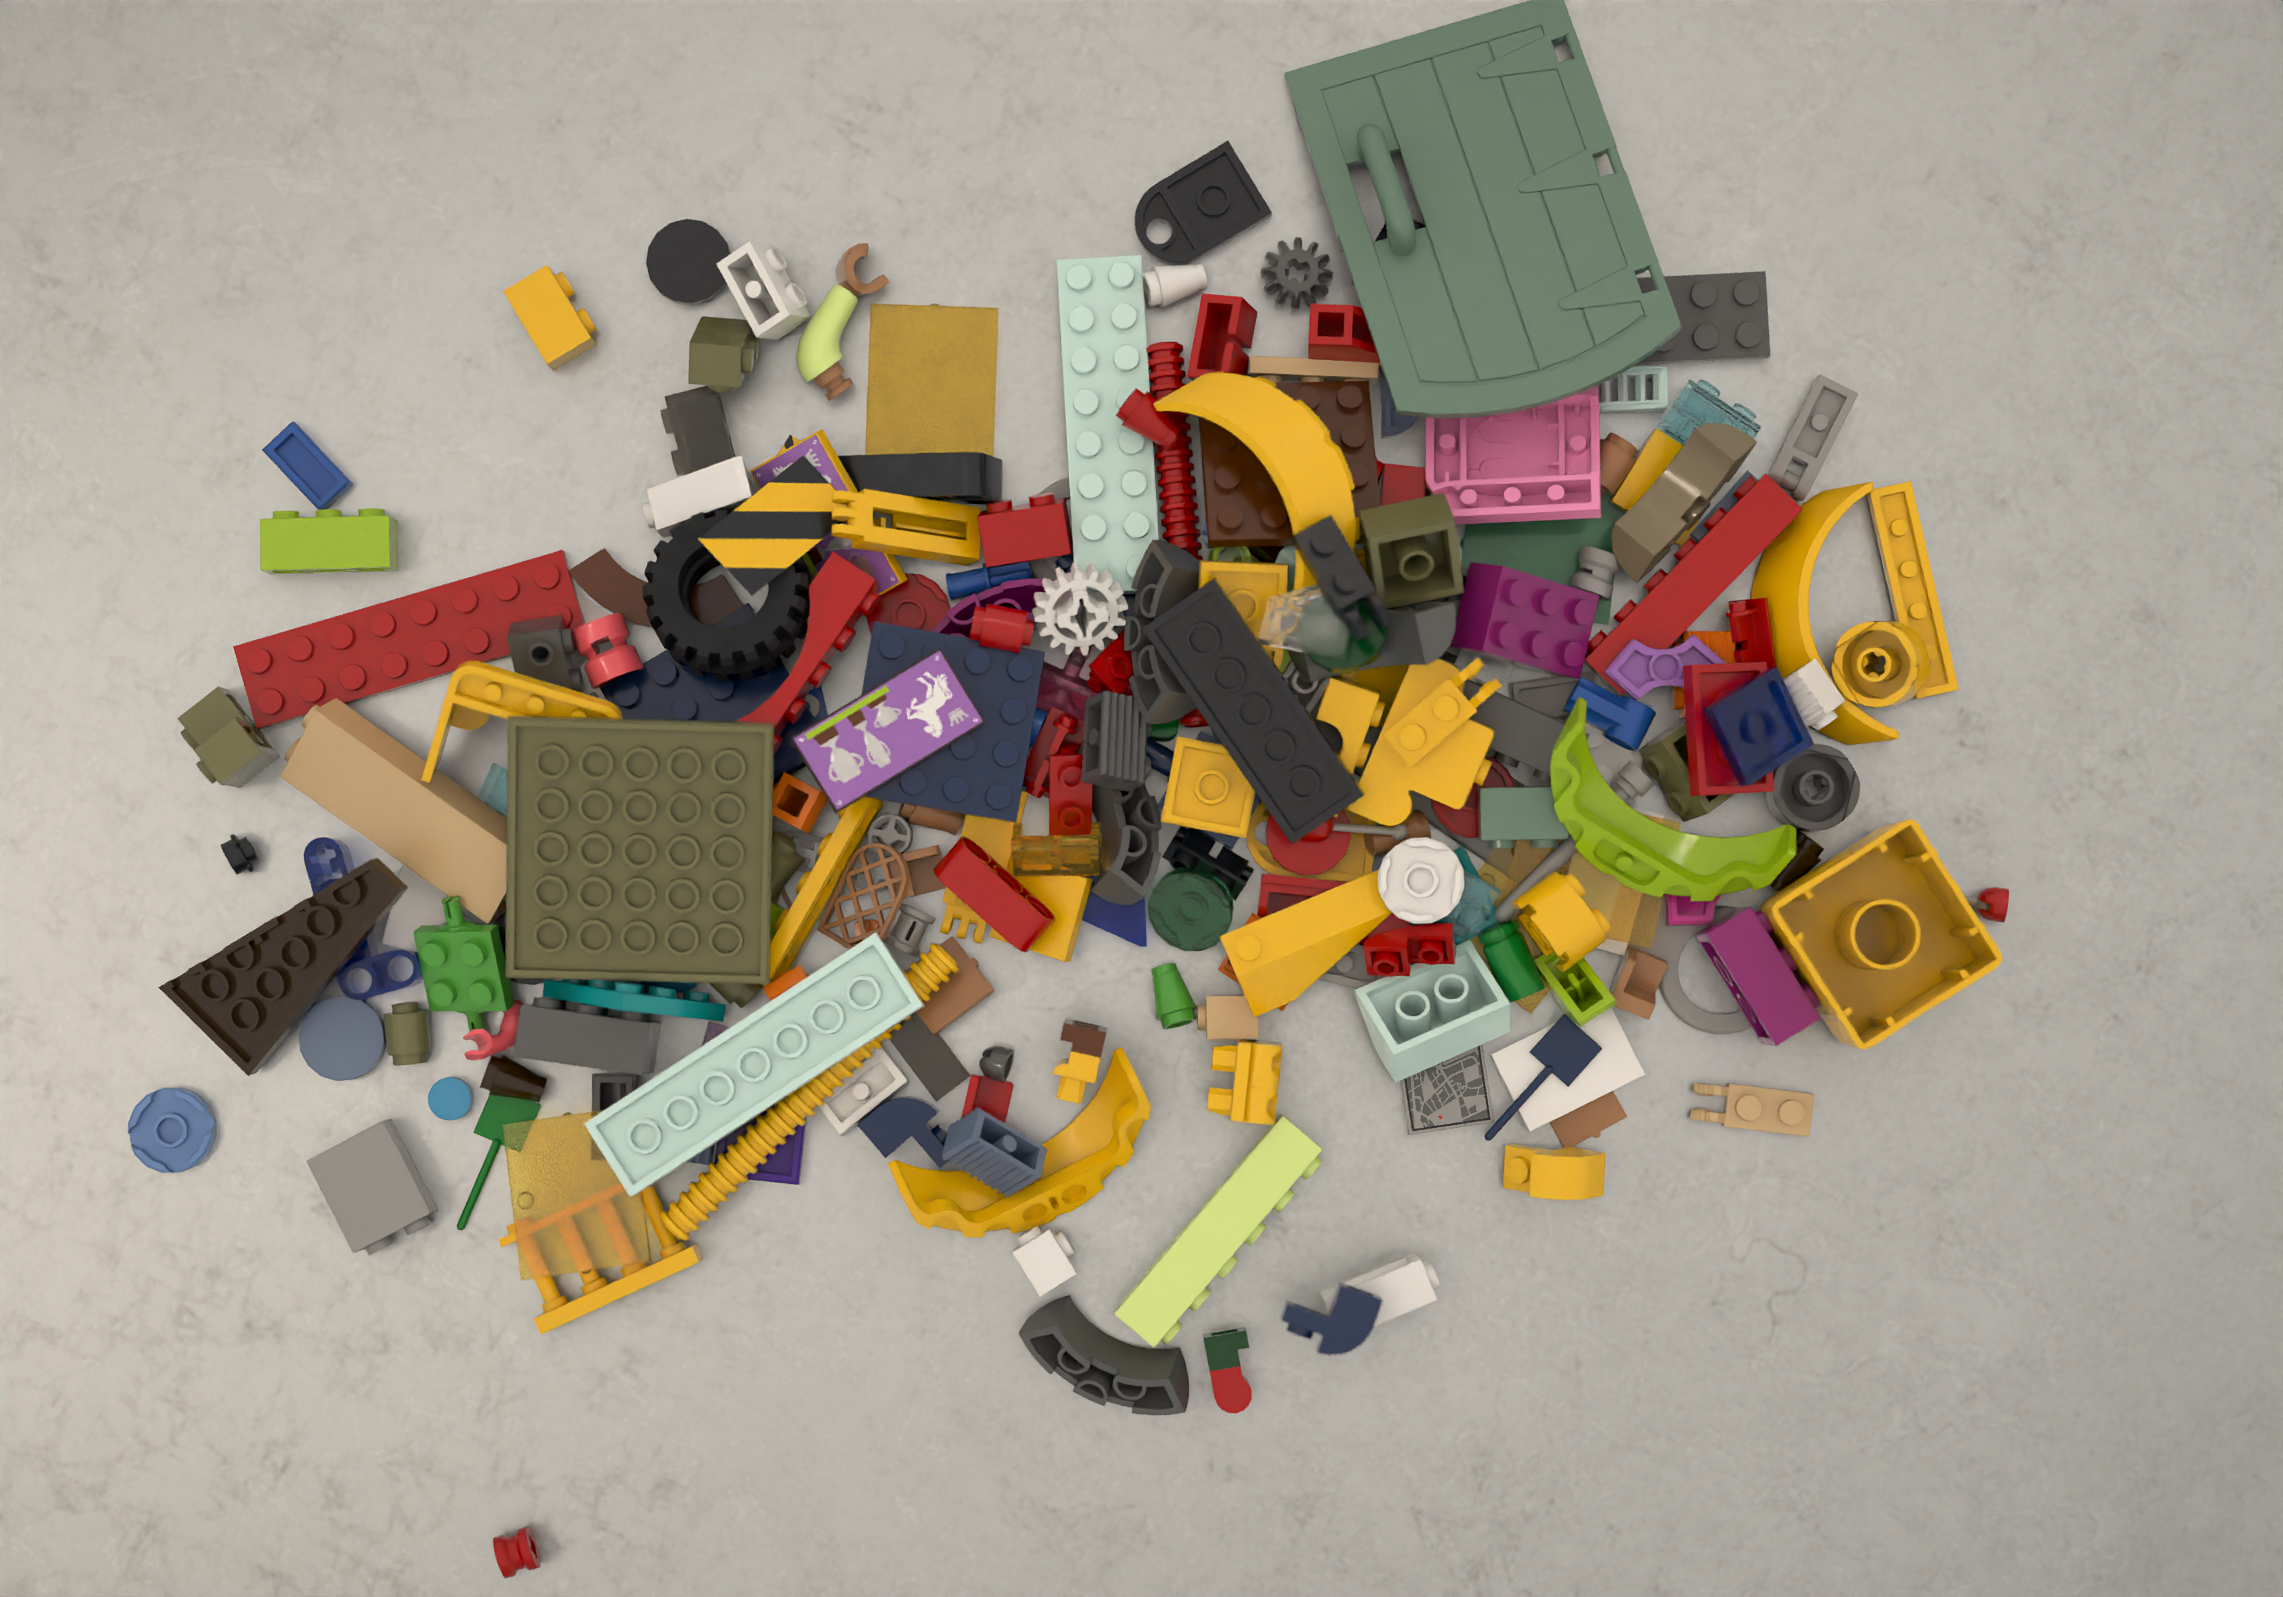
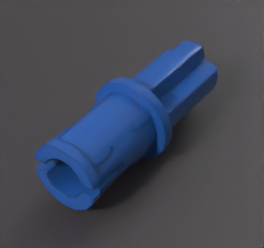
M1029 561L986 567L985 563H983V568L952 574L946 573L947 589L951 601L970 596L974 593L976 595L987 589L999 586L1003 582L1033 579Z

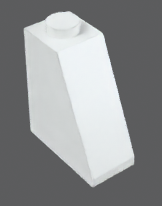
M742 455L647 489L649 502L643 503V510L648 527H656L657 532L664 538L672 536L669 530L678 523L684 528L694 523L691 518L692 515L703 512L705 517L709 518L715 516V509L729 508L731 513L756 493L753 477Z

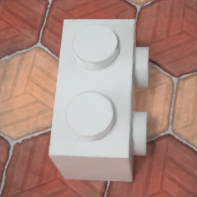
M749 241L716 263L757 338L779 340L811 318L805 307L807 304L806 296L797 284L791 282L785 271L787 262L775 246Z

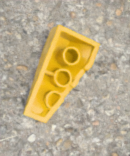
M1379 870L1220 936V940L1254 1017L1294 1001L1392 913L1386 907L1379 893Z

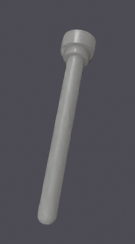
M1628 761L1617 773L1619 778L1614 782L1616 787L1613 791L1626 802L1629 798L1634 800L1638 795L1643 797L1652 788L1654 783L1640 768L1631 761ZM1570 834L1568 839H1564L1495 909L1494 917L1498 922L1505 923L1509 921L1519 910L1513 909L1511 903L1553 871L1557 872L1574 855L1577 848L1574 846L1575 841Z

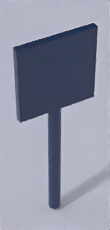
M1563 1014L1530 1051L1545 1068L1484 1135L1485 1140L1490 1141L1551 1073L1569 1087L1603 1048Z

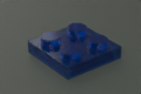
M1777 667L1767 668L1703 709L1740 786L1751 785L1814 744Z

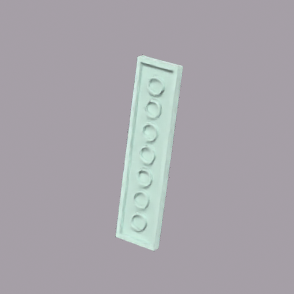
M1142 255L1056 260L1074 562H1077L1080 571H1086L1090 563L1095 564L1098 575L1106 569L1109 570L1113 582H1120L1123 594H1136L1137 590L1132 589L1131 586L1137 568L1151 541L1159 540L1153 441L1121 426L1123 421L1115 415L1135 388L1144 394L1147 391L1150 393L1148 353L1146 351L1147 337ZM1089 587L1093 592H1100L1097 589Z
M875 932L584 1123L628 1195L634 1197L925 1005L879 934Z

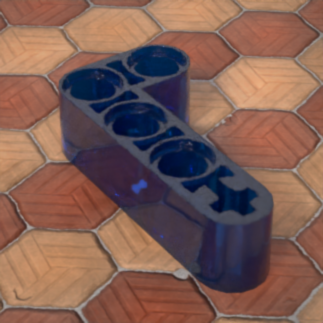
M319 837L310 841L305 848L304 863L313 895L338 880V878L328 879L324 882V876H332V873H342L344 876L355 869L350 850L341 840ZM325 848L326 850L335 851L336 857L329 860L330 866L319 861V856L325 854ZM373 931L336 975L343 994L354 1000L381 997L412 988L423 980L418 952L400 949L379 954ZM403 956L411 960L413 964V973L405 981L400 980L394 970L395 963ZM360 969L367 970L372 978L370 988L364 993L359 992L353 984L354 975Z

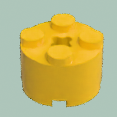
M1870 621L1855 625L1841 636L1835 647L1836 651L1834 661L1832 662V675L1835 684L1847 699L1866 707L1879 708L1906 702L1918 693L1930 674L1929 657L1924 642L1913 629L1898 621ZM1884 656L1887 662L1883 666L1885 671H1876L1874 666L1879 662L1878 657Z
M1553 871L1515 899L1511 905L1513 909H1523L1524 913L1518 917L1522 926L1546 957L1552 952L1557 955L1560 961L1555 966L1560 971L1565 972L1606 941L1605 933L1611 929V926L1597 908L1592 911L1581 898L1586 894L1585 890L1571 873L1565 876Z

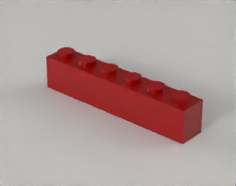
M1767 474L1761 476L1757 481L1752 476L1745 480L1733 493L1738 501L1727 512L1722 507H1719L1703 524L1709 531L1697 543L1690 537L1673 555L1678 562L1667 573L1660 568L1644 584L1643 587L1648 593L1637 604L1630 599L1613 616L1618 624L1607 635L1600 630L1588 642L1586 651L1588 655L1584 659V664L1591 671H1594V674L1617 696H1622L1625 691L1606 676L1603 671L1630 639L1637 640L1649 648L1668 649L1803 510Z

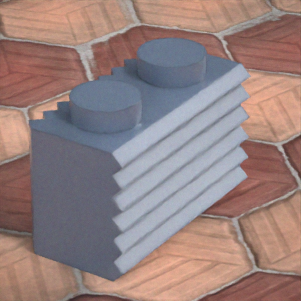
M977 1107L975 1111L972 1110L970 1114L967 1113L965 1117H961L960 1120H956L954 1124L950 1125L942 1158L944 1161L949 1160L950 1164L956 1166L957 1169L962 1168L964 1173L969 1172L971 1177L976 1176L978 1182L983 1180L985 1186H990L992 1190L997 1188L998 1193H1004L1007 1198L1041 1178L1047 1148Z

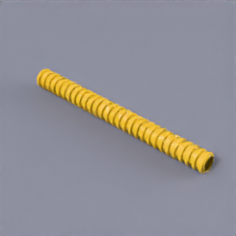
M933 942L929 945L931 950L927 954L922 952L919 955L921 960L917 964L915 962L910 964L911 970L908 973L903 971L921 1001L924 1000L926 1002L931 999L929 994L932 991L938 992L940 990L938 985L942 981L947 983L950 980L948 975L952 971L954 973L959 971L958 963L939 944H934ZM911 1015L907 1017L905 1020L909 1021L911 1019ZM898 1023L774 1106L768 1108L764 1116L759 1114L756 1117L757 1123L755 1125L749 1124L746 1127L748 1132L745 1135L740 1133L737 1136L738 1142L735 1145L730 1143L727 1146L728 1152L726 1154L720 1153L717 1156L719 1161L716 1164L711 1162L708 1165L709 1171L707 1173L701 1172L698 1175L700 1180L697 1183L692 1181L689 1184L690 1190L688 1192L682 1191L679 1194L680 1200L678 1202L673 1200L669 1204L671 1209L668 1212L663 1210L660 1213L661 1221L666 1228L678 1239L688 1241L690 1239L689 1232L691 1230L698 1231L700 1229L699 1223L701 1221L707 1222L710 1219L708 1214L711 1211L717 1212L719 1210L718 1204L721 1201L726 1203L729 1200L728 1194L730 1192L736 1193L738 1191L737 1185L740 1182L745 1184L748 1181L747 1175L749 1173L755 1174L758 1171L756 1166L759 1163L765 1164L767 1162L766 1156L769 1153L774 1155L777 1152L775 1147L778 1144L784 1145L787 1142L785 1137L788 1134L793 1136L796 1133L795 1127L797 1125L803 1126L806 1123L804 1118L807 1115L812 1117L815 1114L814 1108L817 1105L822 1107L825 1104L823 1099L826 1096L832 1097L835 1094L833 1089L836 1086L841 1088L844 1085L842 1080L846 1076L851 1078L854 1075L852 1070L855 1067L860 1069L863 1066L862 1060L865 1057L870 1059L873 1056L871 1051L874 1048L879 1050L883 1046L881 1041L884 1038L889 1040L892 1037L890 1032L893 1029L900 1030L902 1028L901 1024Z

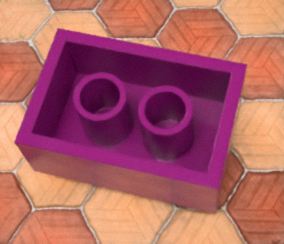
M1470 562L1464 593L1457 615L1456 629L1450 646L1545 674L1580 679L1600 595L1505 566Z
M1752 907L1736 908L1694 934L1760 1042L1764 1045L1778 1046L1821 1019L1815 1010L1820 1006V1003L1807 984L1801 986L1792 972L1797 969V966L1784 947L1778 949L1770 938L1769 934L1773 933L1774 930L1761 910L1754 912Z

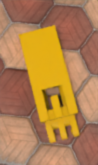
M863 489L858 493L849 491L832 492L833 503L848 505V508H833L832 519L848 522V525H832L831 535L852 539L851 548L965 566L980 559V531L977 519L981 512L980 507ZM873 512L890 514L891 529L886 528V518L873 519Z
M1023 790L1021 792L1016 823L966 815L960 838L966 837L975 842L1007 870L1029 793ZM946 887L942 902L947 903L940 933L948 935L952 928V920H961L956 937L965 939L969 923L975 924L977 927L973 933V942L981 944L987 923Z

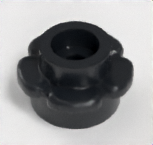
M230 835L231 840L221 844V848L232 869L237 875L246 870L253 872L252 862L257 860L258 856L247 837L239 840L236 835Z

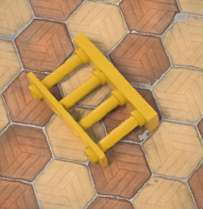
M622 1184L616 1185L538 1222L533 1223L530 1216L506 1226L509 1235L498 1239L501 1248L512 1242H518L545 1303L541 1305L544 1313L534 1318L540 1335L704 1259L697 1243L686 1248L684 1242H679L677 1237L662 1223L660 1213L664 1208L653 1184L638 1194L663 1250L659 1251L662 1259L648 1266L644 1258L639 1260L611 1198L626 1191ZM593 1205H596L624 1267L620 1269L623 1277L607 1284L605 1277H599L572 1216ZM554 1223L557 1224L584 1284V1286L580 1287L584 1295L569 1302L565 1295H560L533 1235L534 1232Z

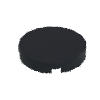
M683 219L669 223L656 233L648 247L646 266L650 280L662 296L676 304L694 306L702 304V302L708 301L722 292L727 283L716 263L731 253L727 242L717 229L704 221Z

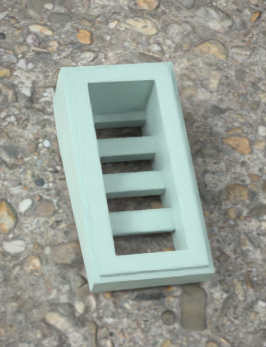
M1667 366L1631 367L1622 374L1612 378L1617 379V401L1610 402V380L1600 384V413L1664 412L1667 409ZM1627 379H1635V401H1628ZM1645 379H1653V400H1645Z

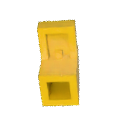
M1520 1144L1505 1145L1503 1188L1528 1192L1529 1197L1555 1200H1581L1603 1196L1606 1153L1575 1147L1548 1150Z

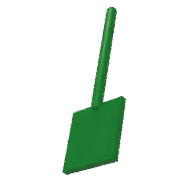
M489 1095L473 1133L492 1140V1144L457 1223L458 1230H463L468 1222L500 1145L521 1153L541 1107L540 1104L526 1099Z

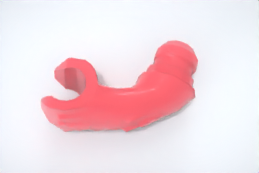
M514 1000V1005L509 1010L503 1011L504 1017L502 1018L500 1031L497 1035L491 1036L485 1029H473L463 1037L464 1040L474 1041L478 1046V1050H470L464 1053L467 1060H482L500 1051H505L515 1044L520 1006L524 1005L520 1000Z

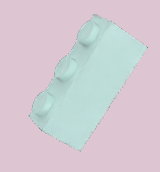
M1470 940L1456 946L1455 964L1429 965L1415 963L1411 966L1410 976L1383 977L1354 990L1375 1050L1395 1083L1511 1032L1510 1002Z

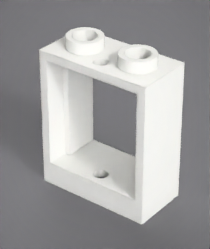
M1415 1253L1342 1282L1381 1296L1383 1302L1374 1326L1436 1301L1437 1297L1434 1289L1441 1287L1431 1262L1429 1263L1428 1259L1421 1261ZM1338 1284L1320 1291L1328 1312Z

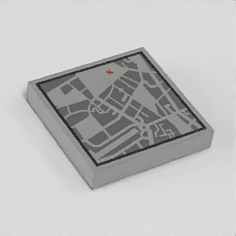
M1483 1044L1400 1081L1408 1135L1494 1123Z

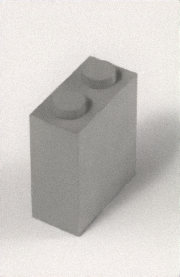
M392 1119L384 1120L306 1161L353 1254L366 1249L370 1256L393 1244L389 1237L390 1235L404 1229L408 1236L431 1224L427 1216L438 1211Z

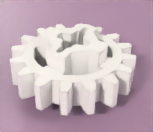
M1073 562L1071 572L1067 574L1060 567L1056 568L1057 579L1054 582L1047 578L1042 580L1046 592L1034 593L1035 603L1038 607L1033 608L1032 613L1035 622H1039L1037 628L1040 636H1048L1047 639L1052 648L1057 647L1062 642L1065 654L1068 655L1073 651L1074 646L1080 647L1083 655H1088L1089 645L1095 644L1100 650L1105 649L1102 639L1107 636L1110 639L1116 640L1118 635L1114 625L1123 626L1126 624L1122 611L1127 610L1128 605L1125 596H1121L1124 592L1120 582H1113L1112 575L1107 569L1098 575L1094 563H1090L1086 571H1080L1077 562ZM1089 587L1097 589L1099 592H1093ZM1082 599L1083 605L1082 610L1080 611L1081 618L1078 619L1077 613L1078 608L1080 607L1079 600Z

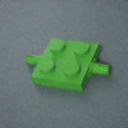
M450 896L441 901L446 923L442 925H421L413 932L430 1011H456L465 1014L469 1031L473 1029H485L488 1031L483 1012L507 1011L514 1005L509 978H506V961L498 925H478L464 920L460 897Z

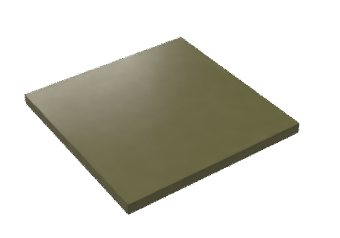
M508 716L506 978L769 984L774 723Z

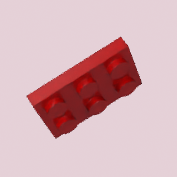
M1767 662L1683 666L1690 796L1774 792Z

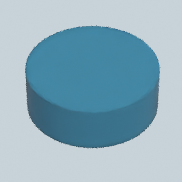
M443 1078L431 1087L428 1094V1104L433 1114L438 1118L456 1120L462 1118L470 1111L473 1104V1092L468 1083L460 1078Z

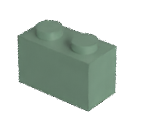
M1551 786L1477 787L1478 839L1488 840V848H1514V840H1532V848L1558 847V839H1568V831L1563 822L1560 823L1554 808Z

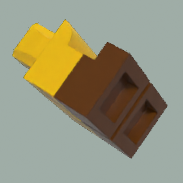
M1068 1018L1065 1019L1060 1040L1072 1042L1073 1044L1069 1059L1060 1060L1052 1073L1061 1076L1056 1099L1082 1104L1086 1083H1095L1108 1027Z

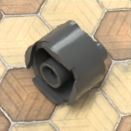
M1809 744L1784 753L1774 762V792H1765L1770 813L1782 824H1790L1802 832H1815L1838 825L1853 812L1859 799L1860 780L1852 764L1841 751L1828 745ZM1814 778V786L1820 788V794L1809 798V791L1804 789V783Z

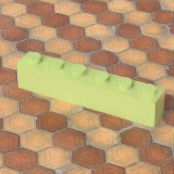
M1281 1114L1275 1121V1125H1271L1114 1310V1314L1153 1348L1160 1340L1167 1345L1183 1326L1177 1320L1189 1307L1195 1312L1211 1292L1205 1287L1216 1274L1223 1279L1239 1259L1233 1254L1244 1241L1251 1246L1263 1233L1267 1226L1261 1221L1272 1209L1279 1213L1291 1200L1295 1193L1289 1188L1300 1176L1307 1180L1319 1167L1323 1160L1317 1155L1323 1149Z

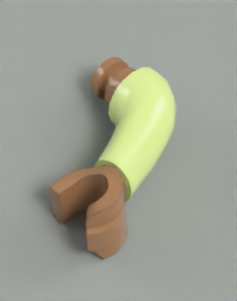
M859 243L850 247L842 255L835 269L838 284L833 285L799 339L796 352L798 370L806 383L813 379L819 388H826L828 393L825 397L828 401L853 384L850 378L845 380L841 375L845 370L838 360L843 357V354L840 352L839 340L858 303L856 297L871 294L889 283L884 274L869 284H864L856 278L854 273L855 262L868 256V243Z

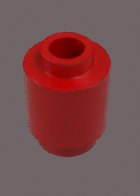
M988 603L986 607L975 606L969 640L979 641V646L1020 653L1021 645L1030 647L1034 621L1026 620V610Z

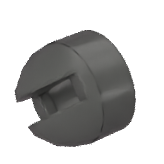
M1002 1046L989 1047L984 1050L983 1058L979 1061L980 1069L986 1077L1004 1083L1009 1076L1013 1064L1014 1050Z

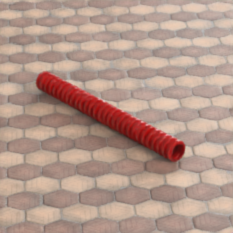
M1158 342L1149 345L1146 348L1148 356H1150V360H1148V369H1151L1149 382L1153 384L1150 387V394L1154 395L1156 401H1159L1186 385L1182 383V379L1186 377V372L1181 370L1185 360L1183 357H1180V353L1184 350L1183 345L1178 342ZM1166 411L1182 429L1168 448H1164L1161 444L1154 442V446L1159 449V452L1155 454V459L1160 461V465L1156 467V472L1161 474V479L1157 481L1159 487H1162V492L1158 495L1159 499L1164 502V505L1160 507V512L1165 514V518L1161 520V525L1166 527V532L1162 533V538L1167 540V543L1187 551L1200 561L1203 560V556L1198 555V551L1202 549V543L1197 542V537L1201 536V531L1196 529V524L1200 520L1194 512L1198 510V504L1193 502V498L1197 496V491L1192 489V485L1196 483V478L1191 476V471L1195 467L1189 459L1193 457V451L1188 448V445L1192 443V438L1187 436V432L1191 430V425L1186 423V419L1190 417V414ZM1197 708L1180 719V725L1185 728L1209 726Z

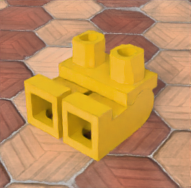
M1238 1039L1237 1046L1213 1047L1211 1070L1234 1072L1233 1089L1209 1087L1207 1110L1230 1116V1121L1275 1125L1283 1045L1280 1042Z

